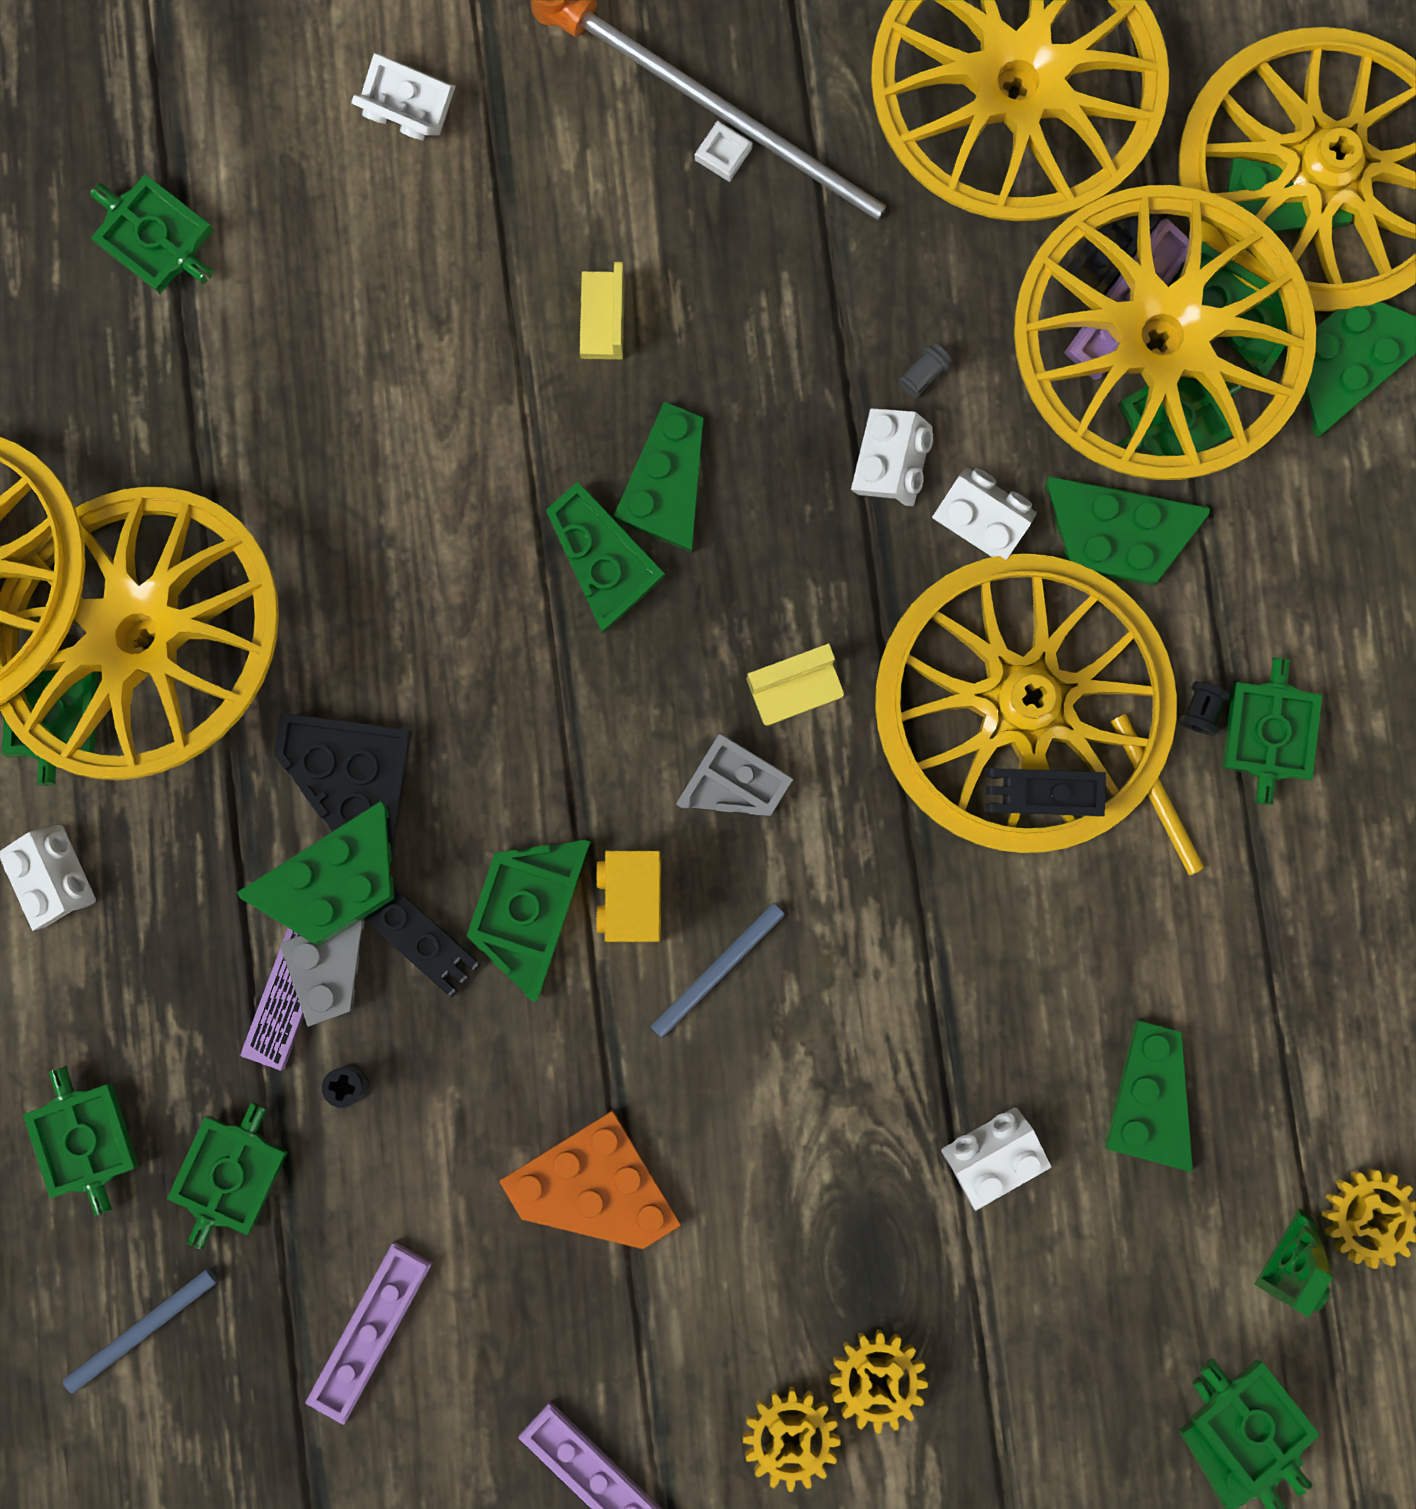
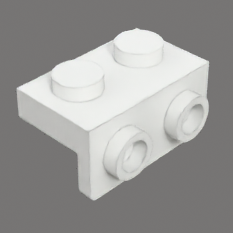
M374 53L361 95L354 94L351 103L363 108L362 116L382 124H386L387 119L401 124L400 132L424 140L425 135H440L456 86L382 54Z
M870 409L851 490L858 495L895 498L906 506H914L916 496L923 486L922 471L926 454L931 450L933 444L932 425L917 412Z
M965 467L932 518L991 557L1001 556L1007 560L1037 513L1031 509V502L1024 496L1013 491L1008 494L995 485L996 480L987 472L978 468L971 470Z
M62 825L30 831L0 851V860L32 931L45 928L71 911L88 907L96 902L93 891Z
M1012 1108L1005 1113L997 1115L988 1123L967 1135L957 1138L953 1143L941 1150L975 1211L1051 1168L1033 1128L1018 1108Z

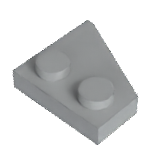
M719 733L676 805L681 808H700L722 812H742L771 816L794 778L729 737Z
M364 918L321 946L313 944L302 936L280 943L308 1027L353 1011L354 984L359 967L360 956L358 955L361 933L365 923Z

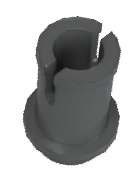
M933 343L930 347L925 346L921 350L923 355L903 376L898 378L900 386L913 398L917 399L921 392L940 373L945 374L949 370L948 364L952 359L936 343Z

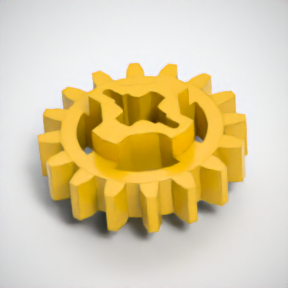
M1373 1168L1368 1169L1366 1178L1362 1172L1351 1171L1352 1183L1350 1184L1338 1179L1335 1182L1340 1190L1338 1196L1328 1193L1325 1196L1329 1202L1334 1204L1333 1209L1322 1211V1216L1333 1222V1225L1324 1230L1325 1234L1332 1238H1339L1333 1248L1342 1254L1349 1251L1348 1260L1359 1265L1364 1259L1365 1264L1373 1269L1378 1268L1380 1259L1384 1264L1391 1267L1395 1266L1394 1254L1396 1253L1407 1258L1411 1256L1406 1244L1408 1241L1416 1243V1234L1413 1233L1414 1226H1416V1217L1413 1213L1416 1210V1200L1408 1199L1407 1197L1411 1194L1413 1188L1404 1183L1397 1185L1398 1176L1387 1172L1382 1177L1381 1172ZM1374 1189L1384 1190L1394 1200L1381 1201L1379 1194L1375 1193ZM1372 1210L1380 1212L1378 1216L1373 1218ZM1373 1218L1374 1226L1368 1225L1367 1221ZM1355 1235L1358 1237L1365 1235L1367 1242L1371 1243L1372 1247L1361 1246L1352 1237Z
M877 1329L874 1340L868 1341L866 1335L860 1332L858 1333L860 1343L858 1346L854 1347L847 1341L843 1344L847 1353L846 1358L834 1356L833 1363L841 1370L840 1373L829 1375L831 1384L841 1386V1388L832 1393L834 1402L841 1403L846 1401L841 1410L842 1416L847 1419L855 1413L857 1415V1428L861 1430L868 1421H871L876 1433H881L883 1422H889L894 1431L899 1429L898 1417L903 1415L906 1419L912 1421L914 1416L910 1406L912 1404L917 1406L924 1405V1399L917 1393V1389L927 1388L928 1382L926 1378L917 1376V1373L923 1371L925 1365L922 1359L911 1361L916 1350L912 1344L906 1345L901 1349V1337L895 1333L888 1342L885 1341L882 1330ZM873 1352L889 1353L885 1358H870L867 1355ZM854 1367L859 1374V1383L853 1387L854 1391L851 1393L849 1390V1377ZM866 1368L880 1378L885 1377L890 1393L884 1387L881 1388L877 1384L872 1386ZM906 1369L908 1383L903 1395L898 1387L899 1379L904 1375L903 1371ZM873 1404L889 1406V1408L881 1410L869 1409Z
M789 1387L787 1398H781L776 1389L772 1390V1403L767 1405L764 1401L758 1399L756 1407L760 1413L759 1416L747 1414L746 1423L753 1428V1431L743 1432V1443L754 1446L745 1451V1458L747 1462L759 1461L754 1468L755 1475L759 1478L768 1472L770 1474L769 1483L772 1488H775L781 1479L786 1481L788 1492H793L795 1481L802 1480L803 1485L809 1489L811 1488V1475L815 1473L822 1479L827 1477L823 1466L824 1462L836 1464V1454L829 1449L830 1447L840 1445L839 1435L829 1433V1431L838 1426L835 1416L824 1418L828 1411L827 1403L822 1401L816 1406L812 1405L813 1393L809 1390L802 1399L797 1398L794 1387ZM786 1410L801 1411L798 1415L782 1414V1411ZM766 1425L772 1434V1441L764 1451L761 1445V1436ZM819 1427L821 1442L816 1452L810 1444V1438L816 1433V1428ZM787 1432L789 1435L794 1436L798 1433L800 1443L796 1446L792 1442L784 1445L783 1434ZM784 1463H799L801 1466L789 1468L782 1465Z

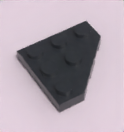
M281 713L274 756L301 789L300 791L320 818L325 821L333 832L382 801L389 810L387 833L388 842L391 844L393 860L412 731Z

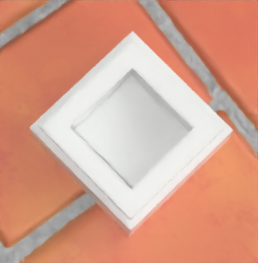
M717 121L695 153V161L730 182L751 151L753 142Z

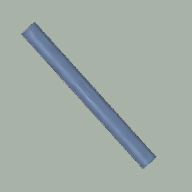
M772 903L650 1027L663 1039L785 914Z
M209 1268L204 1270L64 1378L63 1384L65 1388L72 1394L77 1392L218 1283V1279L213 1271Z

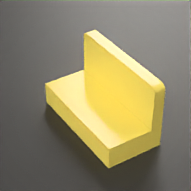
M614 262V272L582 271L581 359L623 360L625 284L623 262Z
M829 643L747 674L748 685L765 726L834 702L844 696L833 666L835 658Z

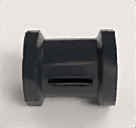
M1195 681L1191 687L1194 694L1186 715H1181L1178 722L1183 727L1197 733L1215 736L1218 730L1215 726L1223 702H1228L1231 694L1218 686ZM1205 702H1208L1206 712L1201 716L1200 713Z
M346 1065L330 1071L322 1083V1093L325 1100L337 1108H346L357 1103L366 1096L369 1089L368 1078L364 1075L361 1068L354 1065ZM349 1076L348 1084L355 1086V1091L346 1094L344 1097L343 1089L337 1087V1081Z

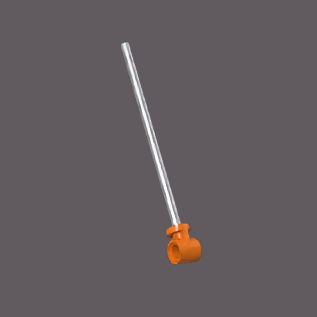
M530 0L532 13L540 23L547 26L557 25L575 38L579 37L586 29L874 219L878 220L887 206L594 15L597 7L596 0Z

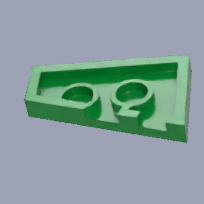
M1234 158L1230 165L1226 192L1260 190L1265 184L1277 180L1283 170L1277 165ZM1291 180L1284 188L1294 185L1293 181ZM1268 199L1234 203L1256 216ZM1302 202L1283 203L1263 223L1274 233L1300 232L1306 223L1307 216ZM1339 207L1332 217V228L1347 227L1352 221L1353 214Z
M1204 242L1201 245L1200 269L1221 254ZM1231 260L1213 275L1204 286L1202 305L1223 308L1257 292L1233 274L1259 290L1270 283ZM1182 271L1180 272L1175 281H1177L1181 277ZM1278 291L1272 294L1271 298L1268 297L1239 317L1288 333L1286 315ZM1244 336L1223 337L1252 373L1266 378L1286 346L1258 338Z
M664 401L613 516L617 522L691 553L693 548L703 417Z
M578 481L546 509L547 515L603 635L663 580L665 573Z
M1135 1020L1104 1148L1193 1173L1182 1032Z
M1300 1209L1297 1210L1254 1283L1260 1289L1310 1318L1313 1311L1320 1310L1326 1303L1330 1294V1287L1328 1285L1333 1278L1313 1217Z

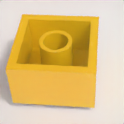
M605 851V861H597V888L605 889V906H597V933H605V942H661L660 851Z

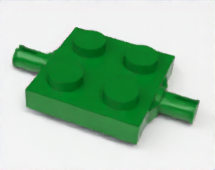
M146 174L142 176L130 191L120 197L105 187L103 183H98L95 186L99 192L94 188L92 189L91 198L108 209L103 224L92 235L91 239L157 293L161 294L174 277L183 272V270H186L201 284L208 282L205 275L209 278L212 277L213 269L206 266L195 256L201 245L214 231L213 228Z
M1180 376L1177 382L1180 401L1196 452L1208 450L1233 436L1223 412L1211 393L1197 379ZM1225 381L1231 396L1245 388L1237 384L1232 386L1234 383ZM1148 385L1121 400L1117 405L1130 425L1131 435L1114 445L1121 448L1128 446L1146 406L1149 392ZM1161 402L1149 428L1134 452L1141 449L1145 454L1155 456L1185 455Z
M58 670L42 671L24 689L32 709ZM93 671L73 684L57 700L42 721L51 733L66 744L97 691V671ZM3 716L2 755L7 758L31 757L38 760L36 784L39 786H55L56 766L30 750L9 727ZM95 729L80 750L95 753Z
M1272 658L1269 683L1254 685L1236 682L1232 684L1222 769L1246 772L1258 778L1256 804L1274 805L1276 780L1284 778L1302 781L1313 780L1323 695L1302 692L1293 686L1287 685L1291 660L1286 658Z
M67 1066L50 1071L48 1074L50 1075L56 1098L52 1099L42 1108L23 1114L49 1199L68 1192L87 1191L94 1216L113 1210L104 1184L111 1181L118 1174L139 1167L113 1084H106L89 1091H74Z
M250 1102L241 1125H230L210 1115L204 1117L167 1197L168 1200L187 1208L198 1218L189 1239L186 1241L190 1246L196 1244L195 1248L204 1249L214 1226H227L245 1235H249L252 1232L288 1153L287 1150L267 1142L257 1133L268 1110L265 1106L259 1107L260 1104Z
M1214 1358L1206 1361L1207 1366L1202 1365L1199 1371L1216 1391L1211 1399L1190 1417L1195 1426L1247 1492L1254 1495L1270 1480L1283 1476L1297 1496L1306 1494L1307 1492L1304 1488L1310 1490L1313 1484L1307 1479L1296 1463L1299 1461L1303 1450L1320 1436L1318 1431L1262 1361L1256 1359L1238 1376L1230 1379Z
M1202 1375L1199 1377L1200 1380L1195 1379L1192 1384L1206 1404L1216 1390L1206 1377ZM1192 1421L1178 1429L1224 1509H1238L1251 1499L1256 1498L1261 1499L1266 1509H1287L1275 1490V1487L1284 1478L1283 1476L1270 1480L1252 1495L1246 1491ZM1301 1459L1296 1463L1299 1468L1304 1465Z

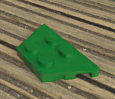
M1378 302L1363 307L1356 306L1351 309L1336 310L1316 327V352L1312 373L1303 394V400L1309 403L1314 421L1311 428L1317 438L1416 354V316Z
M1050 476L1045 481V490L1050 495L1056 515L1054 521L1057 531L1063 539V551L1066 560L1094 570L1104 577L1149 586L1157 583L1210 512V508Z
M380 801L238 891L239 898L313 944L321 946L394 899L393 878L390 875V863L392 862L391 844L388 842L387 833L388 808Z
M577 840L569 843L494 853L467 937L531 1001H539L591 845L590 841Z

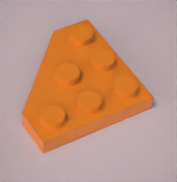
M614 1110L499 1180L522 1220L640 1249L648 1247L681 1226V1222Z

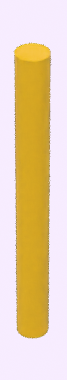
M1126 714L1110 721L1116 734L1138 737ZM1123 746L1135 769L1143 755L1144 748ZM1158 777L1156 783L1148 792V796L1188 875H1192L1205 867Z

